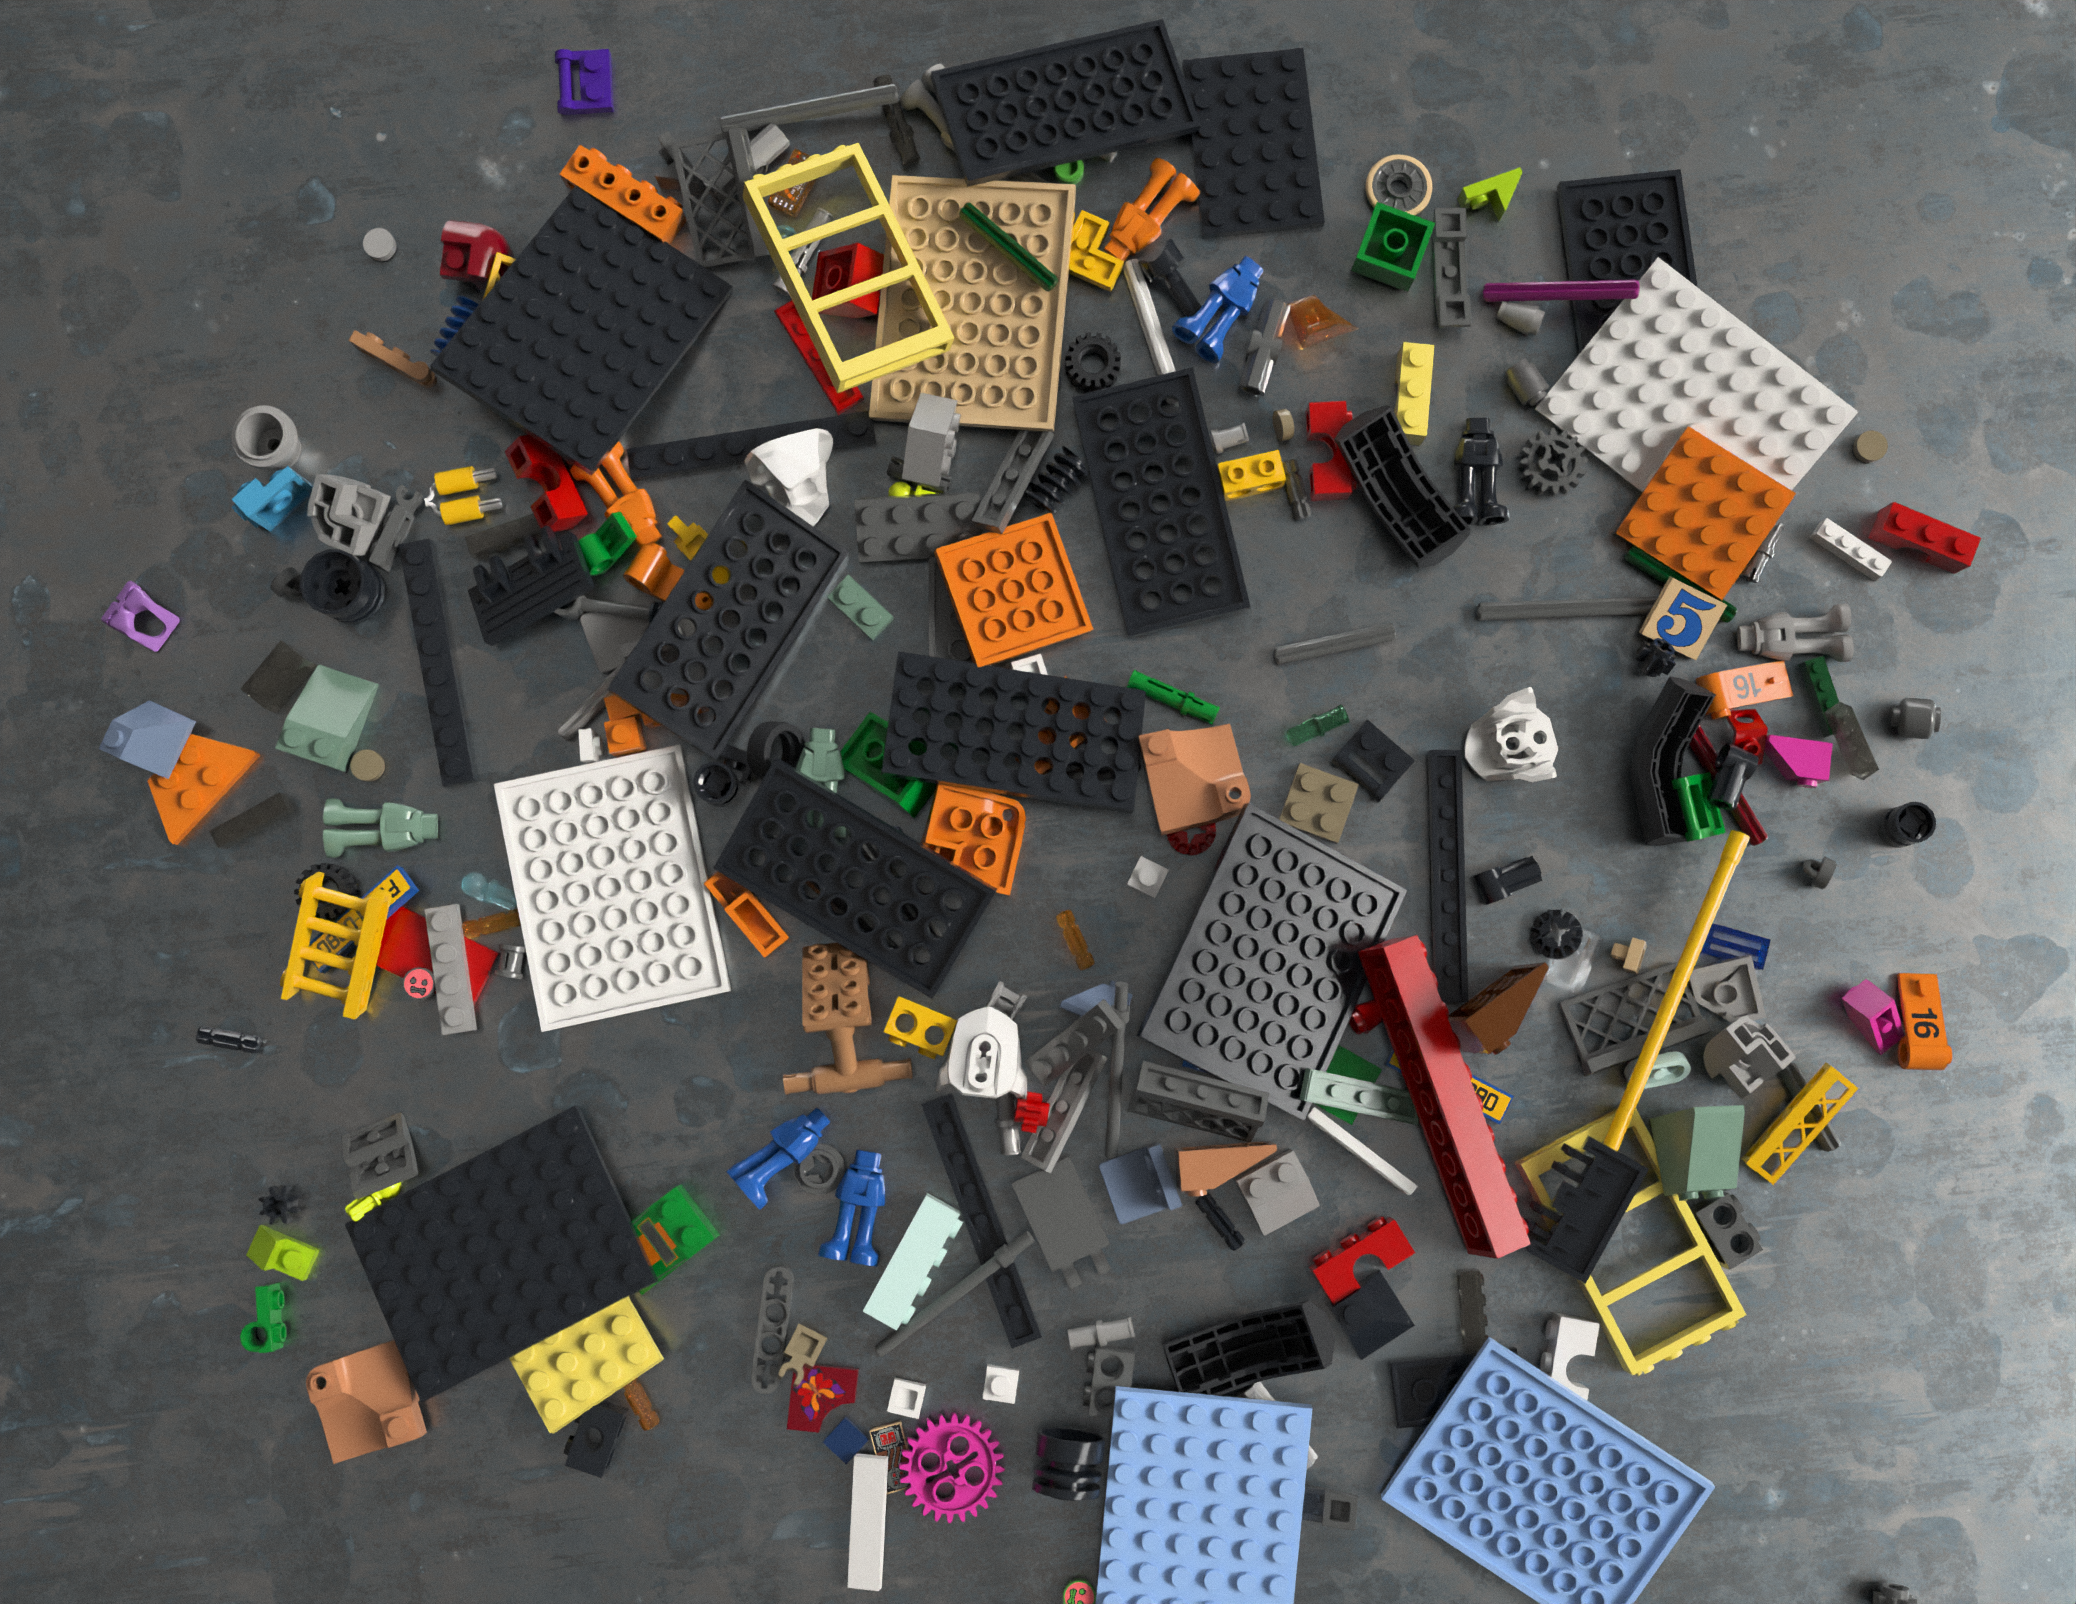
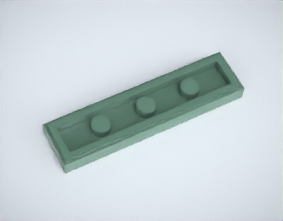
M1309 1068L1305 1070L1299 1100L1408 1124H1419V1118L1408 1090Z

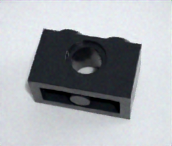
M603 1400L576 1418L574 1422L579 1424L575 1436H569L563 1453L568 1455L565 1466L602 1478L609 1470L629 1409ZM594 1428L600 1432V1443H593L588 1439V1429Z

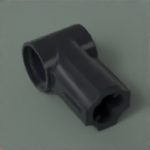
M1726 743L1720 749L1715 760V767L1718 770L1707 798L1711 805L1730 811L1736 809L1745 782L1750 779L1757 768L1759 761L1757 755L1731 743Z
M1533 856L1512 862L1502 868L1498 866L1474 875L1485 905L1507 898L1512 895V892L1543 881L1542 872Z

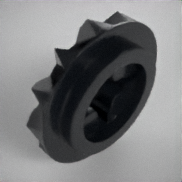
M1548 909L1547 912L1537 916L1536 921L1531 927V941L1535 949L1541 955L1550 959L1558 960L1571 956L1578 950L1582 942L1583 931L1581 924L1573 914L1563 909ZM1552 922L1557 925L1559 930H1569L1561 935V946L1558 945L1553 937H1545L1552 932Z

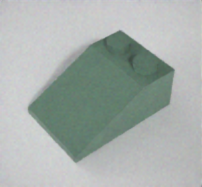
M318 664L288 714L275 749L347 773L379 684Z

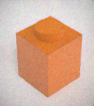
M633 716L604 722L608 749L611 755L618 758L647 751L642 721L637 717Z

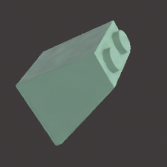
M1744 1105L1692 1107L1650 1119L1664 1196H1678L1679 1201L1699 1199V1194H1703L1704 1200L1722 1198L1724 1197L1723 1191L1736 1189L1745 1115Z

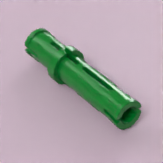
M1135 669L1126 687L1144 690L1147 697L1179 710L1180 714L1184 716L1186 714L1191 715L1210 725H1213L1220 709L1219 706L1195 697V693L1191 691L1186 693Z

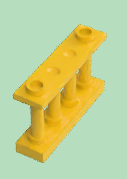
M318 871L305 879L299 889V897L302 900L288 966L280 979V987H283L281 999L288 1000L298 993L300 989L341 1000V1003L345 1005L343 1017L355 1020L367 1010L392 892L379 889L365 899L323 888L324 873ZM319 900L360 911L361 915L364 916L362 927L356 929L315 917ZM312 930L354 941V944L358 946L356 956L351 959L309 947ZM306 959L348 971V975H351L349 986L343 988L304 977L303 972Z

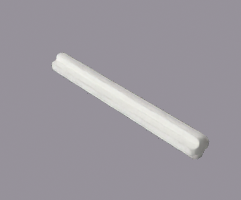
M1130 259L1124 263L1123 271L1157 374L1162 375L1174 372L1175 368L1143 271L1138 264L1139 260ZM1173 398L1166 399L1169 405L1178 403Z

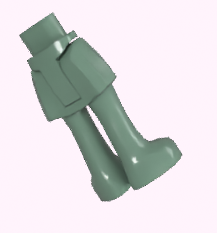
M810 728L809 742H805L806 747L802 749L796 769L837 793L838 781L845 779L840 750L836 749L838 744H835V730ZM811 810L807 815V820L813 827L814 810ZM821 813L819 814L817 827H821L824 821ZM837 827L835 837L846 838L845 827Z
M328 798L325 803L323 821L326 826L380 824V830L324 829L323 843L328 858L341 856L344 848L350 846L382 845L386 852H392L423 843L424 839L438 838L437 814H424L423 810L392 802L384 803L381 809L345 807L341 800L336 798Z

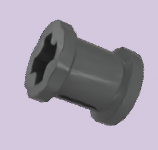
M499 944L501 955L498 970L494 971V975L523 979L521 968L523 956L526 953L525 947Z

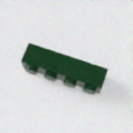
M1824 656L1798 664L1823 738L1849 730Z

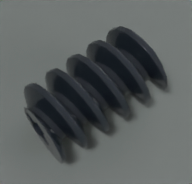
M1062 446L1064 454L1056 453L1054 455L1056 464L1052 462L1047 463L1046 470L1048 473L1041 471L1037 475L1040 483L1032 481L1029 484L1032 492L1025 490L1023 494L1024 498L1043 514L1046 511L1052 512V514L1057 513L1053 503L1056 502L1064 505L1065 502L1061 493L1063 492L1070 496L1073 494L1069 484L1072 483L1078 487L1081 485L1077 478L1078 474L1085 477L1089 476L1085 464L1065 446Z

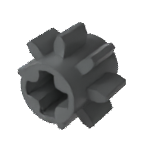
M1885 1583L1880 1592H1874L1873 1604H1917V1599H1914L1913 1595L1909 1594L1908 1587Z

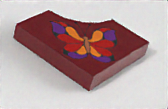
M814 1364L812 1370L803 1366L804 1376L800 1385L796 1388L793 1387L796 1379V1374L793 1372L787 1429L819 1433L823 1419L832 1409L842 1404L855 1403L859 1368Z

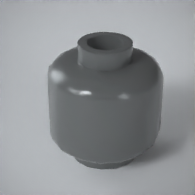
M1904 698L1901 700L1899 708H1892L1891 726H1897L1899 736L1903 738L1929 739L1933 732H1939L1941 708L1936 707L1933 700Z

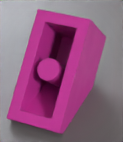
M1777 735L1767 736L1764 752L1786 780L1797 781V786L1804 788H1817V784L1829 781L1833 743Z
M1865 979L1859 985L1850 988L1846 995L1842 997L1847 1016L1880 1055L1905 1036L1894 999L1869 980Z

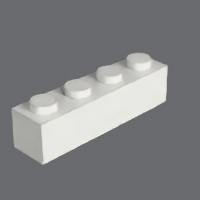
M1828 518L1821 521L1810 536L1812 540L1873 581L1881 578L1892 563L1891 560Z

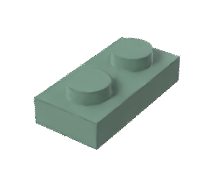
M849 574L827 596L828 600L872 641L894 619Z

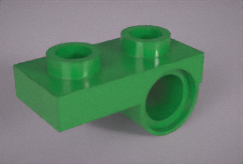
M621 512L612 513L595 533L586 535L579 540L590 575L605 574L637 538Z
M280 1282L266 1283L255 1287L257 1321L247 1324L240 1334L241 1344L248 1351L267 1353L283 1348L287 1331L281 1317L285 1297L284 1292L280 1290ZM257 1327L265 1331L266 1338L264 1343L256 1338L255 1332Z

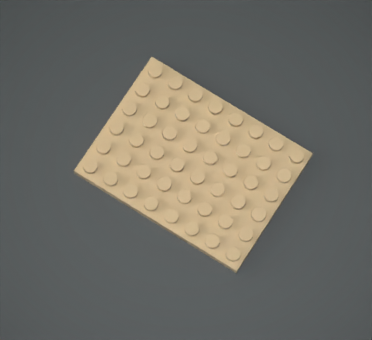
M892 175L889 206L954 336V341L948 352L872 380L869 418L876 421L910 423L920 393L957 400L956 413L961 414L959 426L1054 432L1076 197L1075 184L994 180L967 187L965 179ZM968 202L973 204L1058 278L1057 285L1050 292L1045 291L962 220L959 215L960 209ZM887 235L883 274L903 268ZM909 279L881 289L875 350L932 329Z

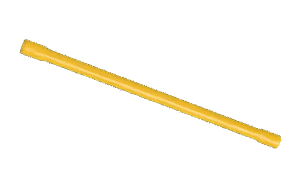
M1730 831L1721 853L1717 870L1603 1142L1617 1151L1620 1148L1735 867L1739 864L1750 838L1739 831Z

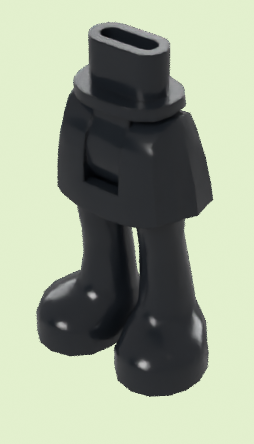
M1490 418L1466 419V430L1462 432V437L1459 440L1455 454L1454 469L1460 471V495L1458 505L1453 508L1467 525H1473L1478 520V511L1475 505V473H1481L1479 525L1490 526L1509 521L1508 508L1498 504L1496 497L1497 470H1500L1503 466V460L1498 441L1494 437L1495 432L1491 430Z

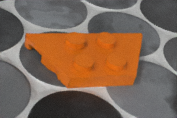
M190 734L169 779L154 773L147 780L169 841L172 844L178 845L261 755L253 750Z

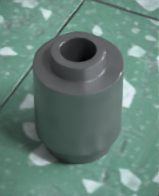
M1526 358L1520 360L1505 372L1508 377L1507 383L1523 405L1530 403L1531 406H1534L1541 402L1544 397L1548 396L1545 391L1549 388V385L1533 363L1529 364Z

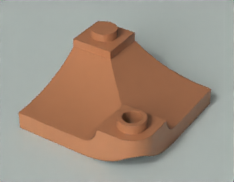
M1230 724L1185 731H1170L1166 729L1138 736L1146 780L1161 835L1233 818L1240 814L1245 803H1250L1251 793L1242 770ZM1232 791H1236L1241 796L1238 799H1232L1229 794Z
M394 1340L321 1364L313 1368L307 1375L306 1388L310 1402L316 1406L319 1412L333 1464L384 1448H390L420 1438L427 1433L418 1403L420 1399ZM319 1377L325 1378V1388L319 1386Z

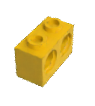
M1279 450L1221 462L1217 465L1225 501L1282 489L1286 481Z
M898 996L884 1032L890 1034L888 1041L905 1048L908 1042L919 1046L917 1053L935 1060L937 1054L940 1056L945 1055L958 1020ZM902 1014H909L914 1019V1027L907 1033L901 1032L897 1027V1019ZM932 1026L940 1027L944 1033L942 1042L937 1045L930 1044L926 1039V1032Z

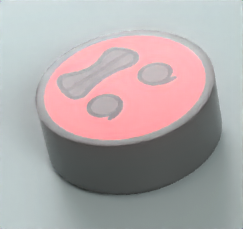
M413 968L408 971L403 979L405 993L410 998L417 1000L431 997L436 991L433 972L427 968Z

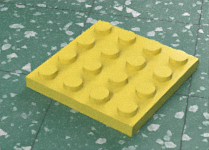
M629 1297L509 1358L549 1433L557 1432L584 1412L664 1360Z

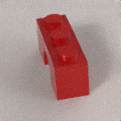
M1346 401L1309 402L1305 410L1307 441L1324 442L1332 451V459L1330 461L1313 463L1309 470L1311 501L1348 500L1352 490H1356L1357 482L1334 439L1342 426L1353 420L1352 411H1347Z
M530 435L519 436L504 451L517 479H534L544 489V493L530 506L540 529L546 525L553 532L573 529L588 515L571 475L559 454Z
M1892 502L1879 510L1868 537L1895 550L1902 547L1921 550L1928 554L1927 563L1953 574L1971 566L1981 541V537L1896 502Z
M1380 1216L1367 1225L1369 1230L1359 1236L1353 1233L1340 1241L1342 1247L1332 1253L1326 1250L1313 1258L1314 1264L1309 1269L1333 1305L1361 1288L1353 1274L1354 1264L1360 1256L1365 1254L1376 1255L1382 1266L1389 1270L1415 1254L1395 1219L1391 1217L1385 1219L1384 1216Z

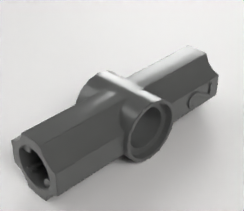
M1266 299L1263 304L1257 329L1253 331L1246 357L1248 358L1239 385V389L1247 394L1264 396L1272 367L1276 364L1282 346L1283 338L1281 337L1291 307L1283 301Z

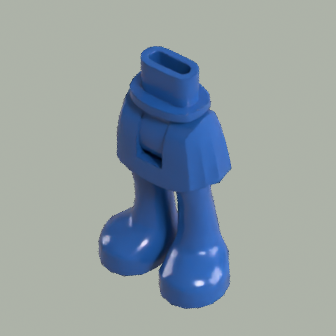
M1245 256L1239 264H1234L1231 268L1217 276L1209 284L1210 295L1202 307L1192 317L1179 318L1172 326L1174 335L1184 343H1195L1218 308L1222 306L1225 310L1210 331L1196 345L1197 353L1204 360L1210 363H1218L1224 352L1223 340L1231 325L1239 315L1247 316L1257 293L1256 287L1259 285L1258 279L1263 273L1262 267L1251 258Z
M816 1107L807 1116L802 1114L770 1131L773 1140L767 1146L743 1161L734 1164L726 1172L755 1206L761 1210L768 1202L764 1190L765 1184L777 1172L791 1163L800 1164L818 1144V1137L821 1138L823 1136L820 1131L830 1123L829 1119Z
M856 1149L854 1164L850 1163V1168H847L835 1193V1197L840 1199L835 1232L831 1240L821 1244L818 1256L842 1261L848 1259L854 1212L856 1206H860L861 1213L858 1231L851 1252L850 1262L867 1266H878L879 1254L872 1246V1236L877 1208L885 1206L884 1177L881 1174L883 1169L879 1168L881 1154Z

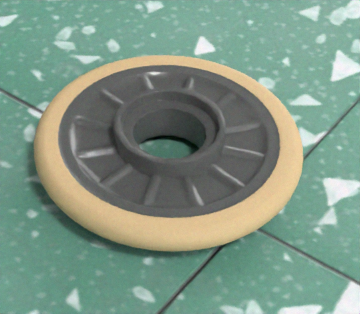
M1399 154L1390 155L1379 160L1369 171L1366 179V194L1373 208L1379 202L1412 215H1417L1430 201L1432 180L1426 167L1415 158ZM1395 180H1401L1407 185V191L1403 194H1397L1391 189V183Z

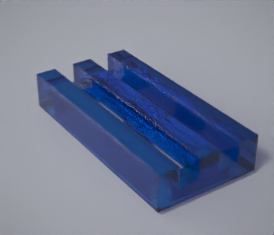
M1712 923L1700 954L1721 960L1739 957L1710 948L1711 944L1757 956L1758 960H1753L1754 968L1763 970L1771 939ZM1718 932L1761 945V948L1758 950L1715 938L1713 934Z

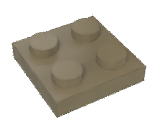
M1299 763L1279 820L1299 831L1337 844L1359 784Z

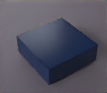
M845 1416L823 1440V1443L847 1465L869 1440V1437Z

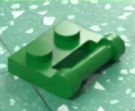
M1710 772L1671 780L1673 790L1677 789L1687 828L1685 833L1687 842L1726 833L1720 809L1711 805L1707 800L1713 784Z

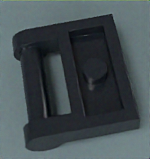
M1367 719L1331 760V763L1337 768L1341 766L1372 793L1371 797L1379 803L1415 760ZM1354 751L1382 775L1385 781L1379 784L1348 757L1350 753Z

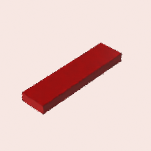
M791 300L774 310L779 322L836 413L840 415L862 402L864 397L857 386L840 393L836 392L793 301Z

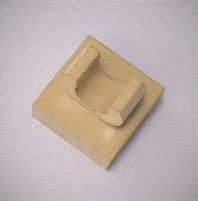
M1633 937L1630 947L1614 943L1611 952L1612 958L1625 961L1623 966L1625 972L1638 975L1647 944L1645 941Z

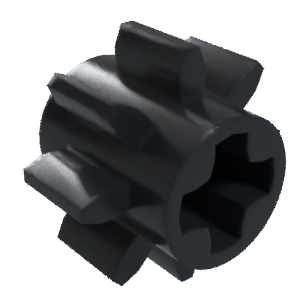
M1656 638L1650 643L1644 640L1636 651L1638 654L1636 657L1638 661L1637 666L1647 676L1657 677L1661 673L1668 675L1676 665L1674 662L1676 656L1673 655L1675 649L1663 639Z
M291 1185L283 1186L281 1192L277 1186L269 1187L270 1195L259 1198V1201L263 1203V1210L259 1215L266 1214L270 1217V1225L277 1224L280 1217L284 1224L291 1223L292 1217L290 1214L302 1211L300 1207H297L298 1199L302 1196L301 1194L294 1195L291 1193ZM281 1200H283L284 1206H282L280 1210H278L276 1204L280 1203Z

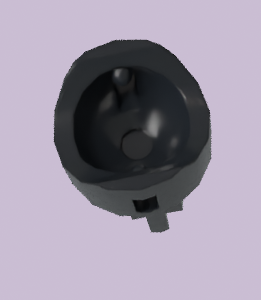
M1169 239L1166 241L1162 254L1156 260L1138 261V264L1150 283L1157 279H1163L1186 317H1192L1202 306L1180 272L1176 270L1179 267L1178 264L1184 260V257L1173 240Z

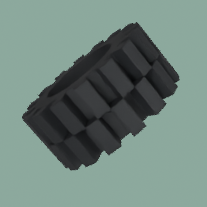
M1088 332L1084 338L1081 335L1076 337V342H1071L1069 350L1066 352L1065 369L1067 378L1071 379V384L1074 387L1078 385L1080 391L1084 392L1085 389H1089V392H1093L1097 389H1105L1106 386L1111 387L1114 384V380L1118 378L1121 354L1118 352L1116 343L1112 344L1111 338L1108 336L1105 339L1102 338V333L1096 332V336H1091V332ZM1095 352L1103 357L1105 366L1100 372L1088 373L1082 368L1081 359L1087 353Z
M330 863L311 865L310 870L305 869L301 873L304 877L302 879L298 878L296 881L297 884H300V889L305 879L319 871L324 873L323 881L332 880L337 885L338 892L359 898V895L355 894V890H359V885L354 883V880H356L355 876L349 874L348 869ZM294 889L295 895H299V889ZM299 897V899L295 900L297 905H301L302 898ZM319 901L315 917L335 921L348 908L332 903L322 904Z

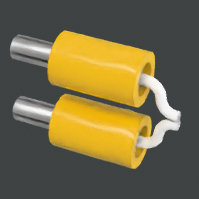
M467 466L435 473V483L430 487V495L424 498L426 507H432L437 516H442L446 526L482 519L485 511L502 508L500 498L481 501L477 495L440 503V512L436 505L429 501L434 497L435 488H437L440 496L478 489V482L497 478L496 470L489 468L475 471L473 466Z

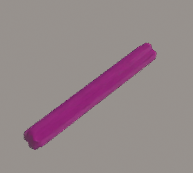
M1638 280L1486 283L1483 288V298L1487 302L1636 299L1640 293Z

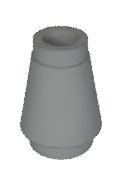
M1503 301L1496 319L1501 320L1527 336L1529 333L1537 335L1545 311L1539 310V306Z

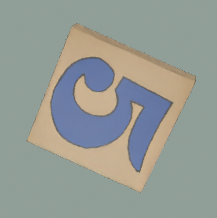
M1669 576L1639 633L1653 640L1656 638L1663 639L1670 643L1676 651L1697 660L1727 604Z

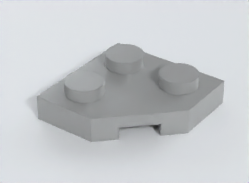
M1748 954L1694 967L1688 982L1697 1003L1731 1023L1746 1015L1753 1021L1766 1018L1751 955Z

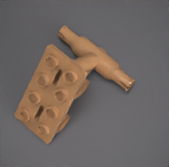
M839 943L814 944L802 948L803 1030L806 1033L826 1032L827 1038L831 1041L834 1064L815 1066L810 1072L783 1074L786 1095L813 1090L818 1095L836 1092L853 1093L860 1089L882 1087V1085H885V1081L913 1079L911 1058L890 1062H882V1059L879 1060V1058L857 1061L852 1036L855 1032L854 1027L872 1025L868 997V985H870L868 961Z

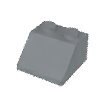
M1287 1149L1233 1178L1263 1236L1320 1206L1295 1152L1291 1149Z

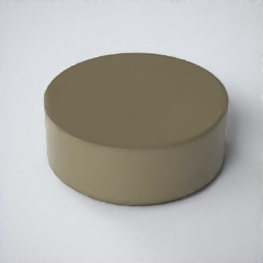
M1286 408L1275 410L1272 420L1278 440L1292 439L1294 436V422L1290 411Z
M1873 430L1866 431L1858 436L1853 444L1854 455L1864 463L1878 461L1886 454L1888 449L1886 438L1880 432Z
M365 749L353 756L350 768L356 778L372 782L379 779L384 773L385 762L379 753Z

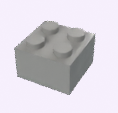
M920 393L908 428L902 479L939 487L942 475L948 476L951 458H954L957 440L954 439L955 432H958L961 414L956 413L957 400Z

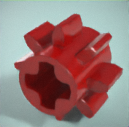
M1027 1091L1026 1099L1017 1098L1014 1122L1021 1123V1131L1036 1134L1037 1126L1046 1127L1050 1103L1042 1102V1094Z

